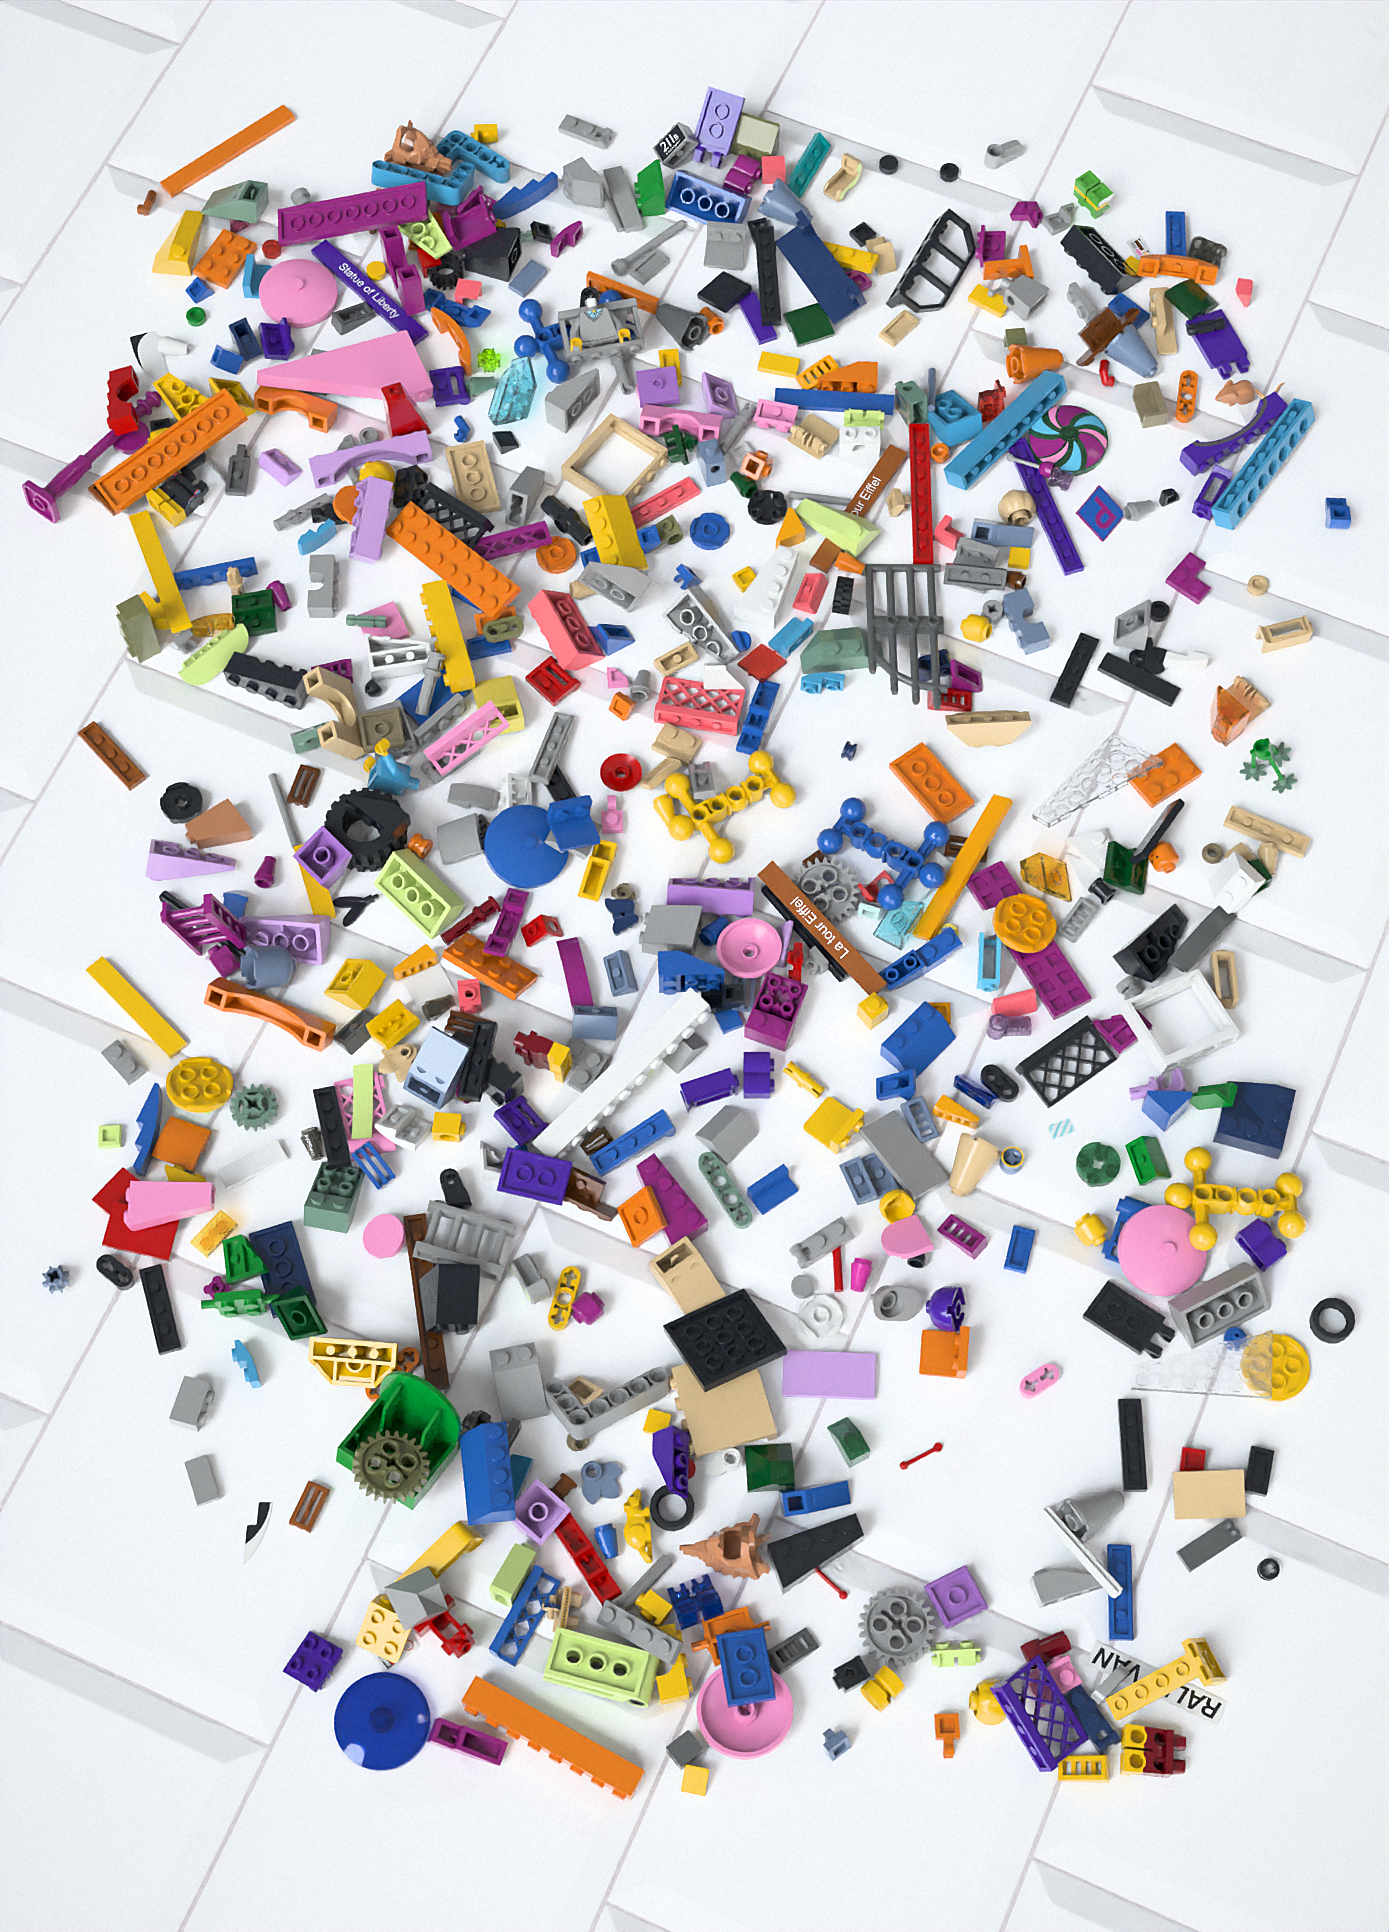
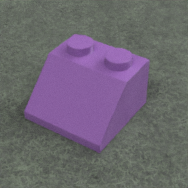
M322 825L292 857L321 886L329 890L344 874L352 854Z

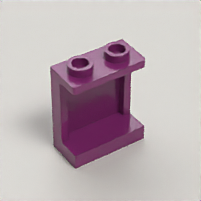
M483 194L479 195L480 205L452 218L448 210L441 213L447 239L455 251L497 232L495 225L497 218L492 211L494 210L493 204L490 199L486 200Z

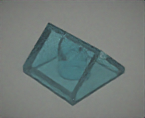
M904 901L897 910H887L873 933L874 937L902 951L923 915L925 904L918 901Z

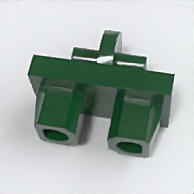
M678 424L672 426V432L664 434V440L667 447L677 446V448L668 450L670 462L682 461L685 466L689 464L686 449H688V452H693L694 447L697 446L698 439L689 432L685 433L683 438V434L680 432Z

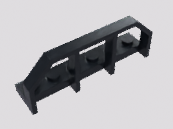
M950 208L935 219L887 300L886 305L892 309L895 305L903 303L915 313L940 311L947 303L975 255L976 245L970 224ZM948 220L952 221L963 231L968 250L965 260H962L940 242V238H938L947 229L948 224L946 223ZM932 248L959 268L950 286L922 265L932 255L930 252ZM921 275L944 293L939 304L919 305L905 294L914 285L915 281L913 279L915 276Z

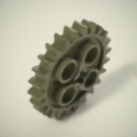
M386 1430L384 1437L377 1432L375 1440L368 1436L367 1443L361 1442L360 1449H356L355 1457H353L352 1465L354 1466L352 1467V1474H356L354 1482H360L359 1490L366 1488V1497L373 1493L374 1501L382 1497L383 1504H386L388 1499H391L393 1504H396L397 1498H400L404 1503L406 1495L413 1499L415 1491L421 1492L422 1485H426V1477L429 1476L428 1468L430 1461L426 1460L428 1453L422 1452L423 1446H415L416 1438L408 1441L407 1433L401 1438L398 1431L395 1432L394 1436H390L389 1431ZM384 1451H392L393 1454H387ZM404 1464H409V1465H411L412 1467L407 1468V1467H404L403 1465H404ZM370 1467H377L378 1470H372ZM394 1480V1481H396L397 1483H396V1484H391V1483H389L388 1481Z

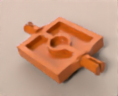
M747 1606L701 1619L704 1639L691 1642L690 1644L693 1653L707 1649L712 1657L714 1667H718L721 1664L716 1635L762 1627L765 1632L771 1630L769 1620L755 1624L750 1618Z

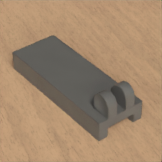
M1227 1518L1176 1552V1555L1189 1573L1242 1539L1239 1529L1235 1528L1232 1520L1230 1521Z

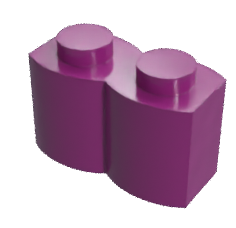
M740 154L726 175L723 186L745 195H750L755 181H759L762 176V162Z

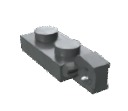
M238 444L236 455H232L229 458L225 494L227 496L246 497L251 465L250 456H247L246 444Z

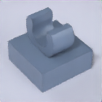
M828 1728L822 1733L825 1737L824 1750L832 1762L851 1748L848 1736L842 1730L835 1734L831 1728Z

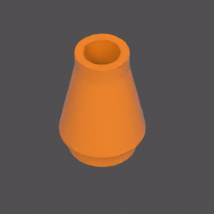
M709 307L702 308L699 313L708 318V333L713 335L721 333L724 329V320L711 311Z
M840 551L834 567H837L839 571L861 575L865 564L845 551L843 553Z

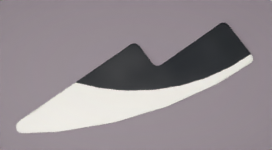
M259 1502L256 1525H247L243 1564L250 1560L263 1538L271 1515V1502Z

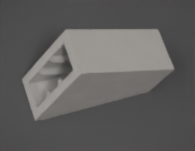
M526 466L509 488L505 516L506 524L516 527L526 526L543 490L546 471Z

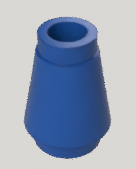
M720 916L702 928L699 934L700 941L707 947L716 945L721 932L729 925L728 920Z
M612 1523L594 1528V1537L605 1559L618 1557L617 1533Z

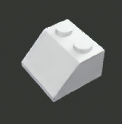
M1236 850L1232 852L1208 880L1213 899L1228 914L1239 911L1265 882V879Z

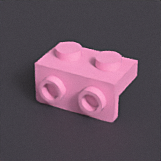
M759 399L753 421L759 428L768 429L770 426L777 428L776 430L779 432L788 433V430L795 424L798 406Z

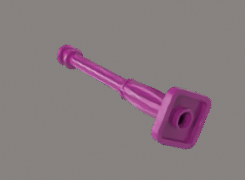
M147 391L144 400L138 399L136 401L137 406L135 410L139 420L145 415H152L153 407L159 408L161 406L162 397L157 391ZM111 429L84 455H78L76 459L58 472L45 487L41 488L30 480L25 481L22 484V489L29 507L51 523L56 524L61 519L56 500L69 491L92 468V463L123 435L116 436L113 429Z

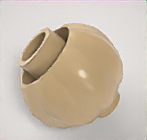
M1012 489L1003 495L997 508L999 516L1005 523L1023 526L1033 517L1036 511V504L1031 494L1027 491Z

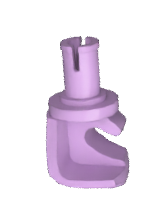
M1176 1068L1172 1072L1169 1087L1162 1085L1163 1075H1160L1157 1081L1154 1076L1149 1077V1082L1146 1085L1129 1087L1131 1101L1145 1098L1147 1090L1186 1091L1187 1086L1181 1068Z

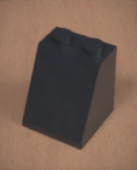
M497 228V232L470 244L468 250H465L462 256L465 270L509 283L522 255L520 228Z
M437 1264L419 1279L426 1332H435L436 1335L456 1332L457 1335H465L477 1325L480 1264Z

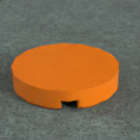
M354 485L344 486L339 489L333 500V508L336 515L343 522L344 520L349 522L350 525H353L352 519L358 507L354 506V501L356 497L358 498L359 491L356 490Z
M551 536L552 544L537 548V563L542 570L548 573H564L571 569L576 562L577 553L575 546L567 538Z

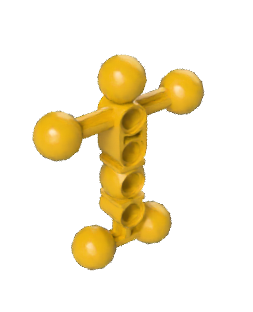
M765 750L754 751L748 759V767L756 776H749L745 782H740V786H730L724 793L721 792L720 795L706 799L697 804L689 792L691 789L689 778L684 773L675 772L667 777L664 788L671 798L681 801L690 817L683 814L674 816L668 824V832L673 839L685 841L693 835L695 830L701 831L710 844L708 854L711 860L718 864H725L731 861L735 855V847L728 838L720 837L713 825L724 820L727 815H732V811H742L748 804L751 805L752 802L761 800L763 791L771 788L770 799L772 804L782 809L789 808L794 804L797 793L790 783L781 782L773 770L774 759ZM756 787L758 790H751L750 788ZM733 797H739L740 799H739V800H733L732 798H733ZM714 807H721L722 809L715 810ZM701 816L703 819L698 820L696 817Z
M1200 1146L1192 1147L1184 1156L1185 1167L1192 1173L1193 1191L1186 1184L1176 1182L1169 1185L1164 1192L1166 1205L1174 1206L1181 1210L1189 1206L1195 1211L1196 1225L1189 1232V1240L1191 1245L1197 1250H1210L1217 1243L1218 1233L1216 1228L1209 1224V1214H1233L1236 1211L1243 1216L1255 1213V1216L1260 1215L1264 1218H1270L1276 1211H1284L1278 1218V1229L1281 1234L1292 1239L1298 1238L1306 1230V1219L1297 1208V1197L1303 1190V1182L1298 1175L1292 1172H1284L1275 1180V1190L1265 1189L1262 1191L1258 1189L1257 1193L1247 1187L1236 1190V1187L1231 1188L1226 1185L1207 1184L1206 1172L1212 1166V1156L1206 1148Z

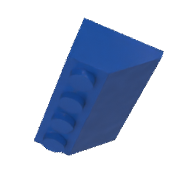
M677 170L665 208L707 225V221L742 224L747 216L752 197L687 170Z
M506 1421L481 1424L460 1435L468 1526L516 1521Z

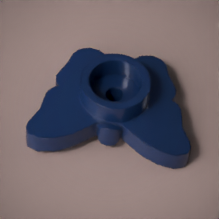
M605 899L606 910L612 914L614 921L612 931L615 936H619L627 931L628 928H633L639 923L638 915L634 914L635 903L632 900Z

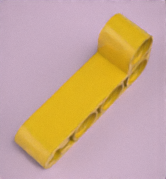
M460 1520L452 1525L396 1581L427 1566L437 1580L464 1553H471L479 1547L484 1538L473 1525L468 1526V1521Z

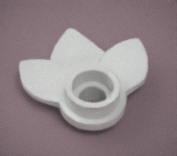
M735 1447L700 1456L708 1463L704 1473L713 1477L721 1476L726 1471H735L743 1463L742 1453ZM732 1456L736 1459V1461L734 1463H729L727 1461V1458Z

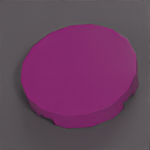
M139 420V430L121 436L112 445L113 448L126 455L134 454L148 443L147 438L150 437L149 428L144 422Z

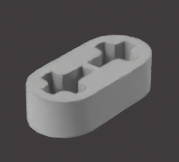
M1120 1664L1090 1697L1100 1705L1130 1672Z

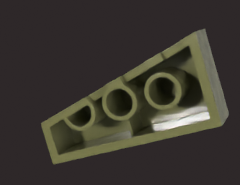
M136 594L116 605L117 615L115 616L118 620L120 635L128 646L126 649L131 658L136 657L138 662L142 663L161 653L148 608L140 596Z

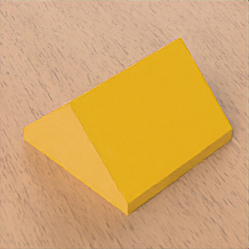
M209 378L212 396L225 388L247 417L257 412L254 409L253 401L239 381Z

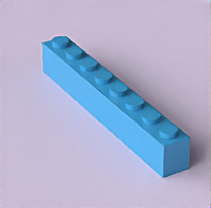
M1044 370L943 469L948 484L966 491L1068 391L1064 376Z

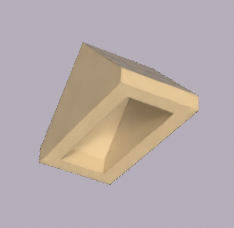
M581 1376L575 1378L567 1386L582 1406L603 1395V1390Z

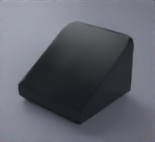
M511 431L492 432L493 441L501 455L519 448V444Z

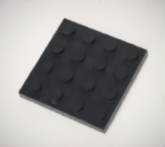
M744 1288L663 1325L665 1334L704 1392L787 1355V1348Z

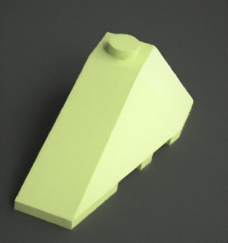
M429 207V219L397 225L402 234L435 259L452 250L450 243Z

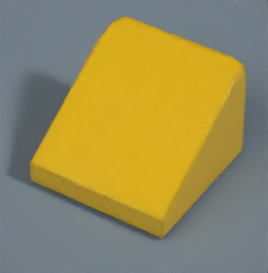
M686 1764L681 1792L705 1797L709 1769Z

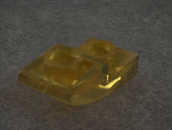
M233 613L212 614L191 621L192 627L190 628L193 636L199 638L213 637L214 630L222 632L225 629H228V631L235 629V620Z

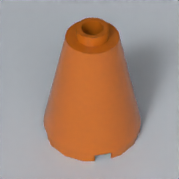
M1013 344L1008 348L1010 354L1006 355L1007 374L1009 378L1013 377V384L1017 385L1037 378L1044 370L1051 372L1057 370L1063 363L1062 353L1058 349Z

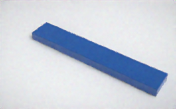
M775 388L774 402L798 406V410L844 412V410L851 408L852 410H863L866 412L867 410H881V412H885L884 415H893L894 395Z

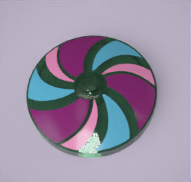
M1059 405L1051 407L1029 428L1027 442L1038 465L1045 461L1055 463L1053 474L1070 477L1086 474L1102 462L1108 447V433L1102 421L1089 410L1074 405Z

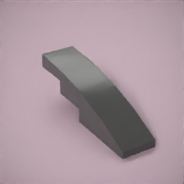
M1218 905L1180 945L1168 962L1182 973L1188 972L1207 954L1209 948L1221 938L1223 932L1235 922L1237 915L1234 913L1228 914Z

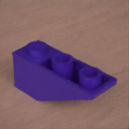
M672 1425L652 1433V1456L668 1490L686 1499L688 1498L689 1433Z

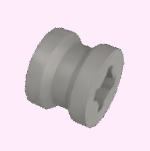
M997 600L986 601L983 604L981 616L987 617L992 626L997 625L1002 618V604Z

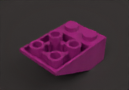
M767 971L745 1024L744 1038L785 1052L809 985Z

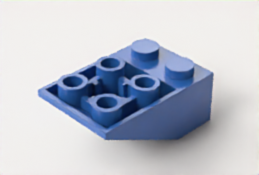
M657 951L659 993L673 995L676 992H686L690 987L696 993L722 990L725 977L724 969L682 951Z

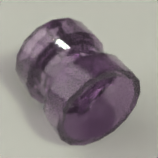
M1054 466L1047 485L1051 487L1057 486L1061 491L1067 492L1074 473L1069 471L1063 472L1061 468Z

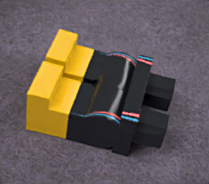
M188 468L181 474L178 471L175 472L173 476L167 478L155 491L151 489L147 492L146 497L149 505L176 528L198 506L204 503L203 496L209 491V487L203 480L193 485L192 482L197 478L194 472Z

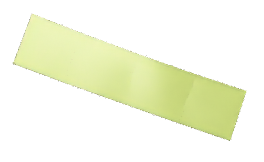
M373 1064L353 1065L352 1139L372 1138Z

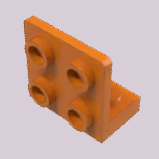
M960 1326L959 1333L922 1330L919 1374L965 1379L970 1327Z

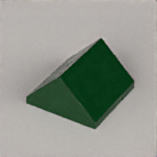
M302 1285L271 1301V1305L291 1341L323 1335L328 1332L313 1301Z

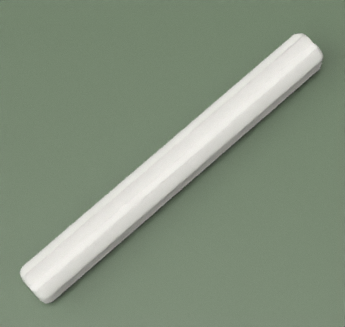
M1047 1506L1042 1509L1040 1517L1112 1598L1119 1596L1123 1590L1120 1584L1051 1507Z

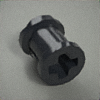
M1101 877L1097 878L1088 888V892L1094 893L1103 905L1110 902L1117 892L1115 889L1111 890Z

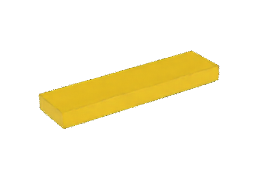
M303 844L293 847L295 853L303 846ZM298 863L313 915L330 916V919L337 918L329 890L321 886Z

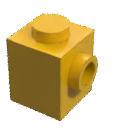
M873 992L858 1004L856 1015L872 1030L887 1018L889 1005L882 996L879 997Z

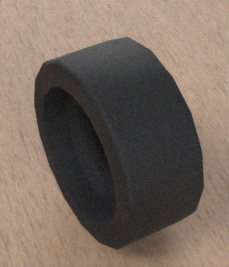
M1326 1298L1319 1301L1313 1308L1309 1318L1310 1329L1314 1336L1328 1344H1337L1344 1341L1353 1331L1356 1322L1355 1313L1351 1306L1338 1298ZM1332 1308L1338 1310L1344 1316L1346 1324L1341 1332L1331 1333L1321 1327L1319 1316L1323 1310Z
M664 1485L656 1490L651 1498L650 1513L652 1520L665 1531L675 1532L682 1530L690 1524L694 1516L695 1504L693 1497L688 1491V1498L682 1497L686 1504L685 1514L679 1520L668 1521L660 1515L658 1507L663 1497L674 1493L668 1490L667 1485Z

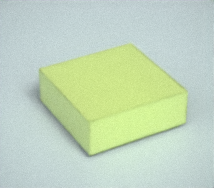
M121 1124L99 1125V1149L122 1148Z

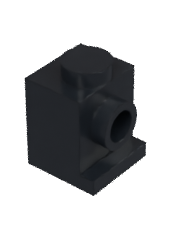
M857 1655L850 1661L833 1670L834 1676L831 1677L837 1690L842 1689L844 1694H847L866 1683L871 1678V1675L861 1657ZM851 1670L855 1676L848 1678L845 1673Z

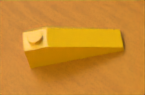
M185 210L156 253L152 273L191 277L205 214H201V211Z
M169 372L152 383L178 421L210 399L203 396L196 389L187 386L185 382Z

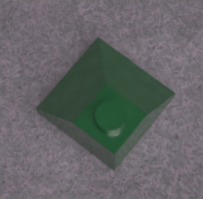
M791 1443L744 1446L747 1493L778 1491L795 1487Z

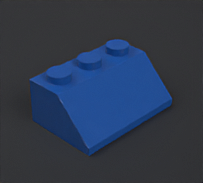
M924 1001L881 1044L880 1056L899 1072L915 1069L917 1079L956 1039V1035L942 1014L928 1002Z

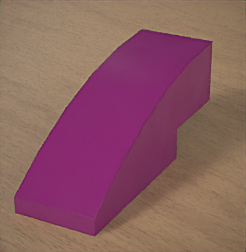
M440 1717L435 1718L427 1740L428 1743L496 1766L501 1765L508 1745L506 1741Z

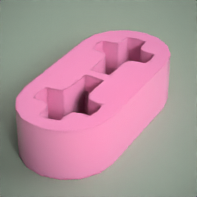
M1044 1364L1025 1376L1019 1385L1020 1394L1024 1398L1033 1399L1055 1385L1059 1378L1058 1368L1053 1364ZM1045 1370L1048 1373H1054L1052 1376V1380L1049 1377L1044 1380H1041V1378L1045 1374ZM1035 1382L1038 1383L1034 1386V1392H1032L1031 1390H1025L1026 1383H1028L1029 1385H1032Z

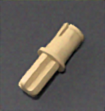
M229 567L227 585L231 588V594L238 595L239 592L243 594V578L240 576L238 568Z

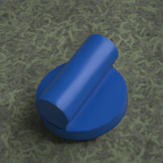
M733 631L731 635L740 652L749 650L752 643L750 634L746 631Z

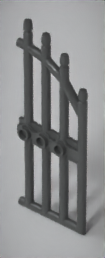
M865 564L868 669L870 674H876V664H878L890 675V691L892 695L898 694V681L911 687L914 705H918L920 702V690L932 692L934 709L940 710L941 693L947 694V685H940L938 634H944L943 616H937L935 572H941V564ZM873 572H886L887 616H875ZM894 572H906L908 616H896ZM914 572H926L929 616H916ZM876 634H888L889 663L876 652ZM896 634H909L911 677L898 671ZM917 634H930L932 683L919 681Z

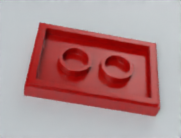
M113 1201L102 1246L169 1262L180 1219L131 1231L127 1224L124 1223V1212L128 1210V1204Z

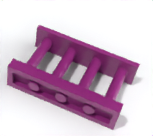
M212 893L203 894L201 906L175 910L167 902H162L161 922L196 955L202 956V945L227 940L232 942L238 949L247 946V928ZM202 914L204 915V916H199V917L184 919V918H186V917L197 916V915H202ZM212 923L211 925H206V926H200V927H195V928H193V926H199V925H204V924ZM221 932V933H217V934L202 936V935H205V934H211V933Z

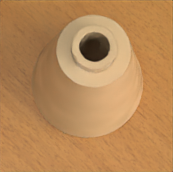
M962 1132L959 1137L948 1184L952 1188L950 1192L961 1198L963 1195L968 1196L1002 1154V1151H998L999 1149L979 1137L972 1140L970 1139L971 1134Z

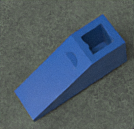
M848 1480L778 1490L781 1514L784 1517L809 1514L851 1504Z

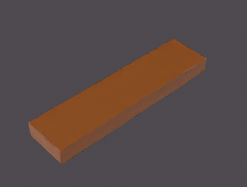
M95 721L78 732V736L129 791L146 780V776Z

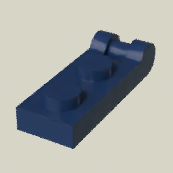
M1081 1684L1064 1695L1065 1700L1088 1736L1089 1741L1100 1755L1107 1752V1748L1112 1744L1117 1745L1121 1742L1117 1732L1112 1729ZM1103 1730L1106 1737L1101 1740L1097 1734Z

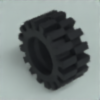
M449 253L448 256L444 254L440 257L441 265L428 268L429 280L439 290L441 287L445 291L446 287L452 290L453 286H457L458 278L464 279L461 259H458L457 255L452 257V253ZM445 268L453 270L450 274L444 275L439 273L440 270Z
M837 577L832 613L849 615L854 578Z

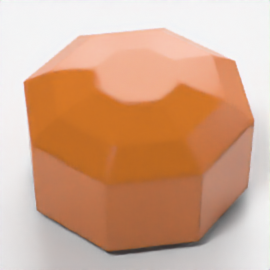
M944 443L934 444L930 448L931 459L937 464L945 463L950 458L949 447Z

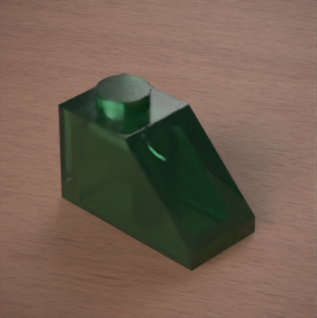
M848 1417L827 1426V1430L848 1468L870 1457L871 1450L860 1430Z

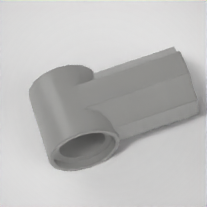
M1014 139L1001 145L990 144L986 149L984 158L985 167L990 170H996L1000 167L1001 163L1021 156L1023 152L1021 143L1018 139Z

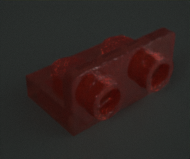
M999 379L995 380L993 390L979 392L977 410L981 413L982 423L993 421L1005 409L1003 400L1006 398V390L1004 386H1001Z

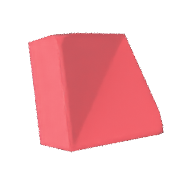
M1238 278L1235 291L1243 306L1247 307L1252 295L1253 281L1251 279Z

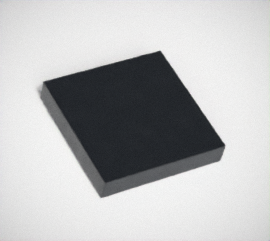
M722 271L697 293V297L710 306L727 313L752 291V287L737 277Z

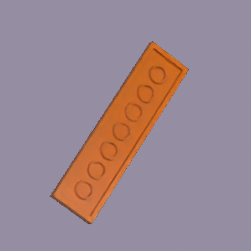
M223 388L96 480L94 484L118 515L249 419L228 391Z
M411 501L386 528V534L441 579H444L451 587L494 621L521 591L518 585Z

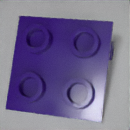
M309 1631L282 1672L317 1693L318 1690H322V1686L326 1681L325 1677L330 1678L329 1671L334 1672L335 1669L333 1667L337 1665L340 1659L342 1660L343 1649Z

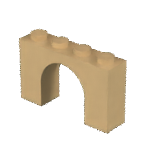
M316 667L303 676L307 694L327 703L339 721L331 720L317 729L321 747L351 760H356L364 755L357 716L360 713L351 681L324 668Z

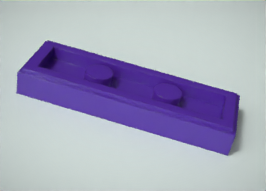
M751 291L737 304L758 345L777 340V334L773 326H762L760 301L755 291Z

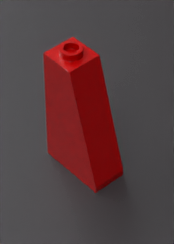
M401 382L381 388L387 430L391 438L426 430L427 435L432 434L425 415Z

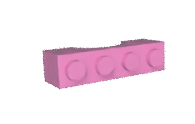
M644 404L640 415L639 431L643 434L659 436L662 433L673 431L672 426L678 424L680 431L689 432L691 435L696 436L698 442L714 438L718 439L719 442L723 416Z

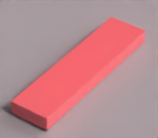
M688 476L630 508L636 530L698 496L700 489Z

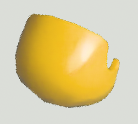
M893 1189L885 1193L879 1204L880 1213L890 1224L910 1217L915 1209V1203L910 1195L902 1189Z

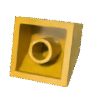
M346 958L324 991V994L351 1009L365 1010L371 1004L372 997L376 991L383 986V981L387 975L370 959Z

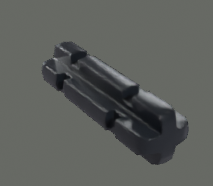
M1220 317L1216 318L1215 321L1211 319L1197 322V325L1195 323L1188 324L1186 332L1188 336H1193L1196 333L1212 332L1214 329L1221 330L1224 329L1225 322Z

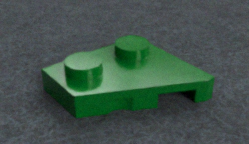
M239 1234L222 1240L228 1284L234 1285L269 1272L267 1266L245 1235Z

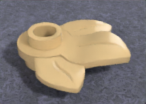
M411 1043L396 1044L389 1050L383 1048L381 1052L385 1057L379 1063L378 1072L380 1074L394 1072L399 1083L403 1082L418 1054L417 1048Z

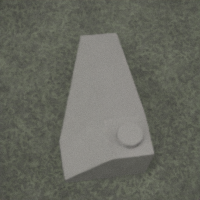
M699 585L688 588L661 614L675 632L690 639L689 641L694 645L697 644L702 647L706 653L719 662L724 663V665H727L740 653L738 646L714 604Z

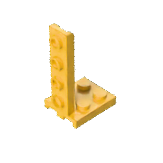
M1205 1637L1184 1640L1181 1644L1185 1650V1655L1106 1698L1105 1700L1115 1720L1119 1721L1196 1678H1199L1204 1687L1219 1686L1227 1682L1228 1680Z

